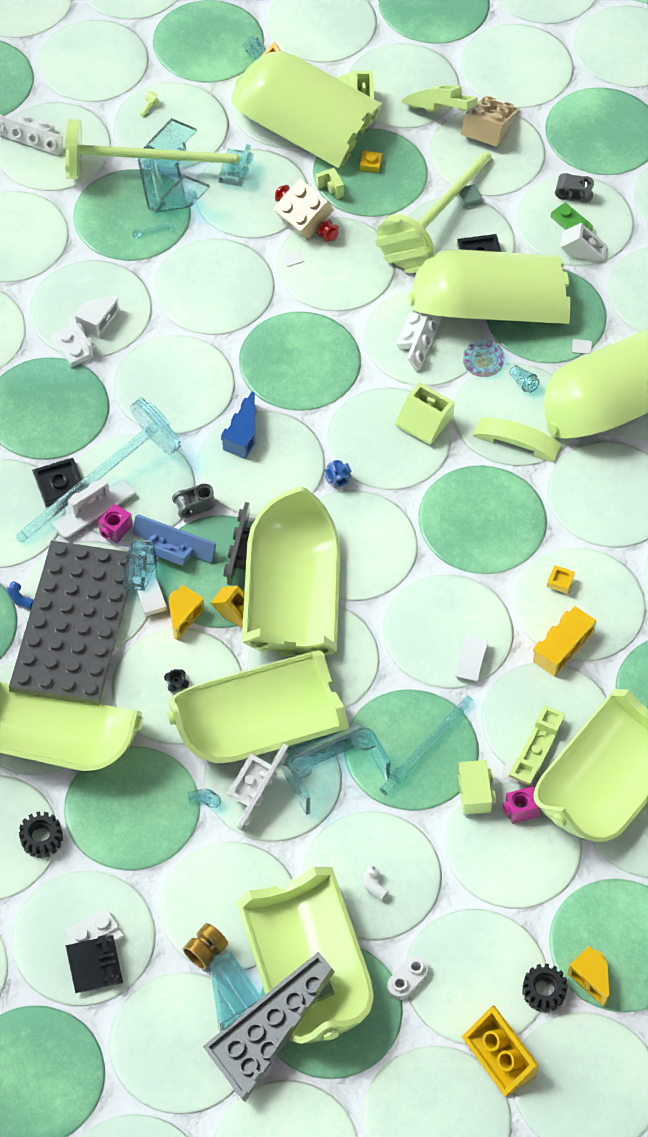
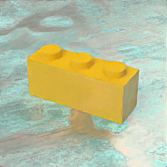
M576 606L570 611H565L560 618V623L556 627L553 625L547 632L543 642L538 641L534 646L533 662L555 677L594 633L597 620Z

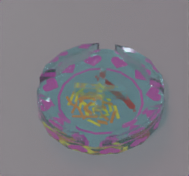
M489 340L474 341L468 345V348L463 353V364L466 370L479 377L496 375L502 370L505 361L502 348L498 344L497 346L492 344V341Z

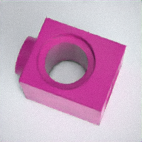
M114 503L98 521L101 536L106 540L118 543L133 526L132 514Z
M533 786L506 793V799L502 805L505 816L510 817L512 824L539 817L540 808L534 801ZM520 803L525 805V807L519 808L516 804Z

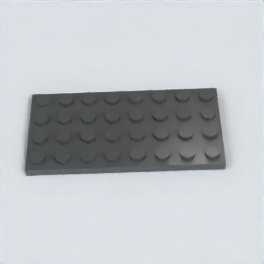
M51 540L10 680L9 692L99 705L135 570L137 553Z

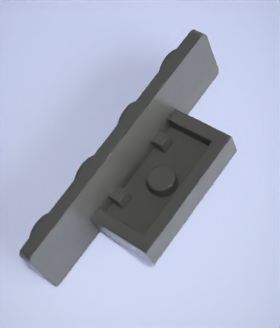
M245 502L244 508L239 509L238 522L240 523L239 527L234 528L233 533L235 543L230 545L228 553L230 562L229 564L226 563L223 576L227 577V585L231 586L236 568L246 570L247 542L251 529L247 527L250 516L249 502Z

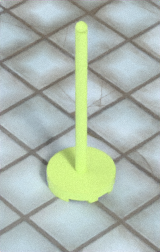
M69 119L65 140L66 179L79 180L82 155L238 164L240 162L238 154L82 145L81 119Z
M484 152L418 222L409 216L394 214L388 216L378 226L375 243L377 247L380 246L385 255L383 258L388 263H394L398 267L405 269L403 272L416 273L425 260L433 256L434 247L432 239L426 231L427 226L491 160V154Z

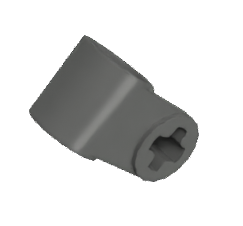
M569 173L560 174L555 195L562 200L579 201L582 203L590 202L593 199L592 189L594 187V180L588 176H578Z
M202 483L176 492L172 496V501L178 507L179 517L187 519L213 509L215 506L213 487L207 483Z

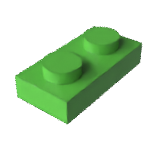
M566 202L551 212L550 217L565 230L582 223L590 231H593V225Z

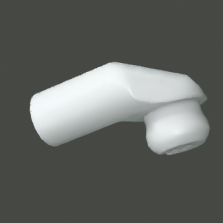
M371 865L364 872V887L383 901L389 891L379 885V868Z

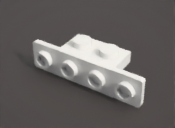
M21 113L12 119L0 115V136L55 155L61 154L64 139L63 136L54 133L55 126L48 124L49 122L46 120H36L25 113Z
M420 312L409 313L396 345L400 350L410 349L407 360L415 371L421 370L443 316Z
M102 477L98 481L92 482L83 491L72 495L68 500L70 512L55 521L53 527L66 540L103 516L114 503L120 505L132 497L134 490L124 479H120L109 486L108 482Z
M286 744L281 746L271 765L253 754H250L227 793L228 796L247 806L235 827L240 829L243 825L248 826L254 814L251 811L254 805L259 806L266 795L262 791L266 784L271 786L277 776L274 770L278 764L283 765L289 753L285 752L288 748Z

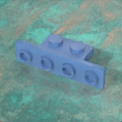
M136 515L133 534L147 539L143 547L144 552L182 566L191 556L209 563L214 560L215 542L145 516Z

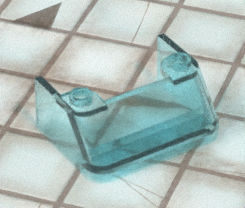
M171 118L143 148L187 151L185 143L197 132V128ZM138 158L147 207L156 213L190 208L210 188V185L186 175L181 177L179 164L182 161Z
M351 722L348 723V729L311 739L285 751L289 755L280 767L306 815L310 814V795L301 779L308 777L312 773L314 765L356 747L363 751L369 750L384 779H390L391 761L371 729L359 723Z

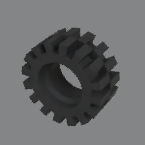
M40 811L36 812L37 816L35 817L31 813L28 815L29 820L24 818L22 821L23 825L20 824L19 827L21 845L26 853L29 852L32 857L37 854V858H42V854L49 857V852L52 851L55 854L57 852L56 847L60 849L61 841H63L60 822L58 819L56 820L53 814L49 817L48 812H44L43 816ZM39 828H46L50 832L49 838L44 841H35L32 838V834Z
M545 963L544 967L541 964H537L536 969L534 967L530 968L523 981L522 994L525 995V1002H530L529 1006L531 1008L536 1006V1011L540 1012L541 1008H544L545 1012H549L550 1008L554 1011L558 1005L561 1006L563 1004L568 985H566L567 978L563 977L564 973L562 970L558 972L557 967L554 965L553 968H549L547 963ZM541 980L550 981L554 986V992L547 996L541 995L537 992L535 985Z

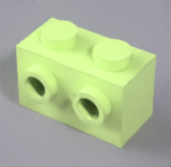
M487 760L459 762L457 774L463 815L491 813L492 804L496 803L495 790L490 789V783L493 782L492 769L487 768Z

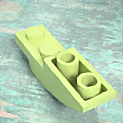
M438 85L410 94L402 99V103L409 105L410 108H425V111L435 112L441 107H457L459 111H469L470 108L478 105V97L461 94L462 86Z

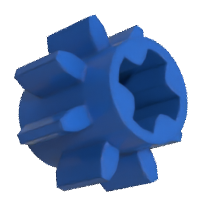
M341 460L330 462L327 465V469L324 470L326 473L324 476L328 484L333 482L336 487L346 485L349 482V478L352 477L350 473L352 470L349 464H343Z

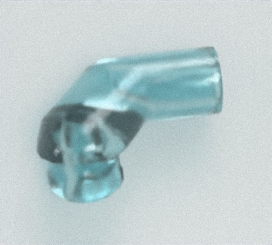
M209 788L187 792L189 804L201 801L210 808H217L221 803L220 796Z

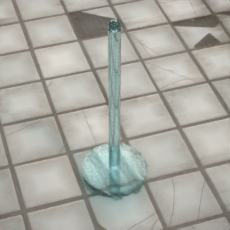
M143 397L130 405V410L142 431L16 534V539L19 542H25L26 539L66 508L68 500L72 495L83 491L92 482L101 479L149 438L166 454L172 455L181 447V439L169 427L171 423L153 403L150 402L148 404Z

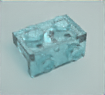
M246 144L244 151L227 149L226 153L238 154L240 162L238 164L223 163L218 177L219 183L242 187L244 179H247L249 175L248 165L252 164L254 153L251 152V145Z

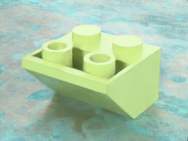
M419 382L407 396L395 426L431 445L454 417L455 402Z

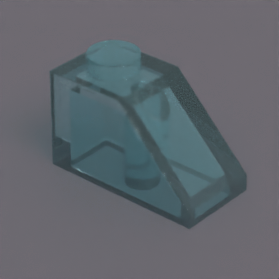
M132 541L126 554L124 589L145 591L158 563L154 542Z

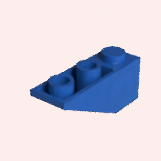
M251 391L248 398L245 397L243 399L241 409L233 415L229 428H225L221 435L223 450L243 459L247 458L255 445V392Z

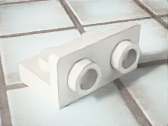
M73 317L69 319L70 326L51 334L52 340L71 368L92 359V349H94L91 338H87L84 335L85 332L82 325L76 323Z

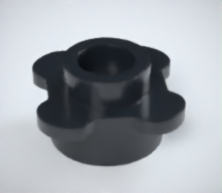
M173 669L164 675V680L168 683L169 692L174 693L178 689H187L189 687V681L186 680V672L183 669Z

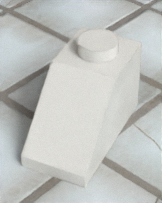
M582 223L562 232L561 248L572 258L599 262L605 261L607 245Z
M113 295L86 301L82 308L76 311V323L82 325L84 332L99 338L120 310L118 296Z

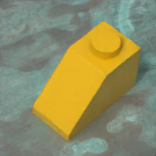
M181 585L178 590H174L168 599L173 636L176 640L184 634L204 610V598L184 585Z
M239 586L222 587L210 604L224 619L243 628L245 593Z
M588 946L569 965L567 975L604 1007L609 997L608 964L600 951Z

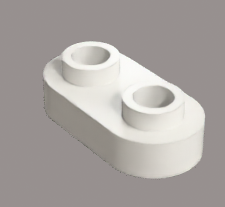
M420 957L409 958L389 978L387 984L388 994L395 1000L406 999L426 979L428 974L426 961ZM417 965L420 967V970L415 971L412 969V966ZM401 982L404 986L398 988L395 984Z

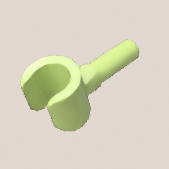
M149 91L145 96V100L148 103L140 113L142 117L145 116L152 105L156 106L159 103L157 94L153 91Z

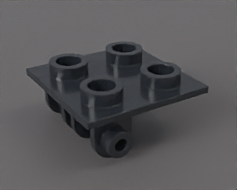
M101 935L96 939L65 945L75 994L123 983L113 935Z

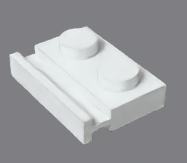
M107 908L64 931L70 944L96 939L101 935H113L115 944L124 939V935L119 930Z

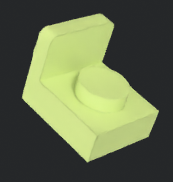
M335 168L316 174V186L318 189L327 187L337 200L344 198V184Z

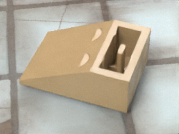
M491 96L483 97L478 101L477 106L470 108L465 113L461 135L497 147L505 138L520 108L514 107V104L509 102L502 103L496 101L497 99Z

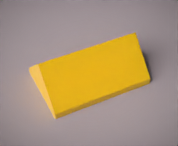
M495 1005L491 1006L463 1034L462 1039L505 1097L536 1078L538 1063Z

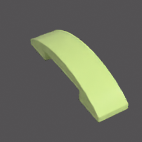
M481 418L473 437L491 443L498 439L532 450L535 457L553 463L561 447L558 441L535 428L499 418Z
M544 705L536 720L535 727L520 756L517 757L508 777L529 786L532 784L552 747L566 713Z

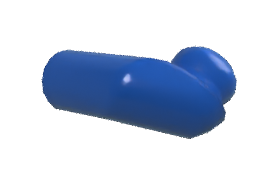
M12 581L6 589L7 594L14 604L31 610L34 599L23 596L19 592L21 585Z

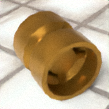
M205 923L196 933L197 938H191L182 948L188 959L203 970L215 959L214 954L219 955L228 945L225 936L209 923Z

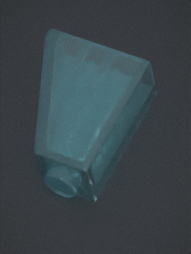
M231 952L226 955H218L210 964L217 1024L220 1032L262 998Z

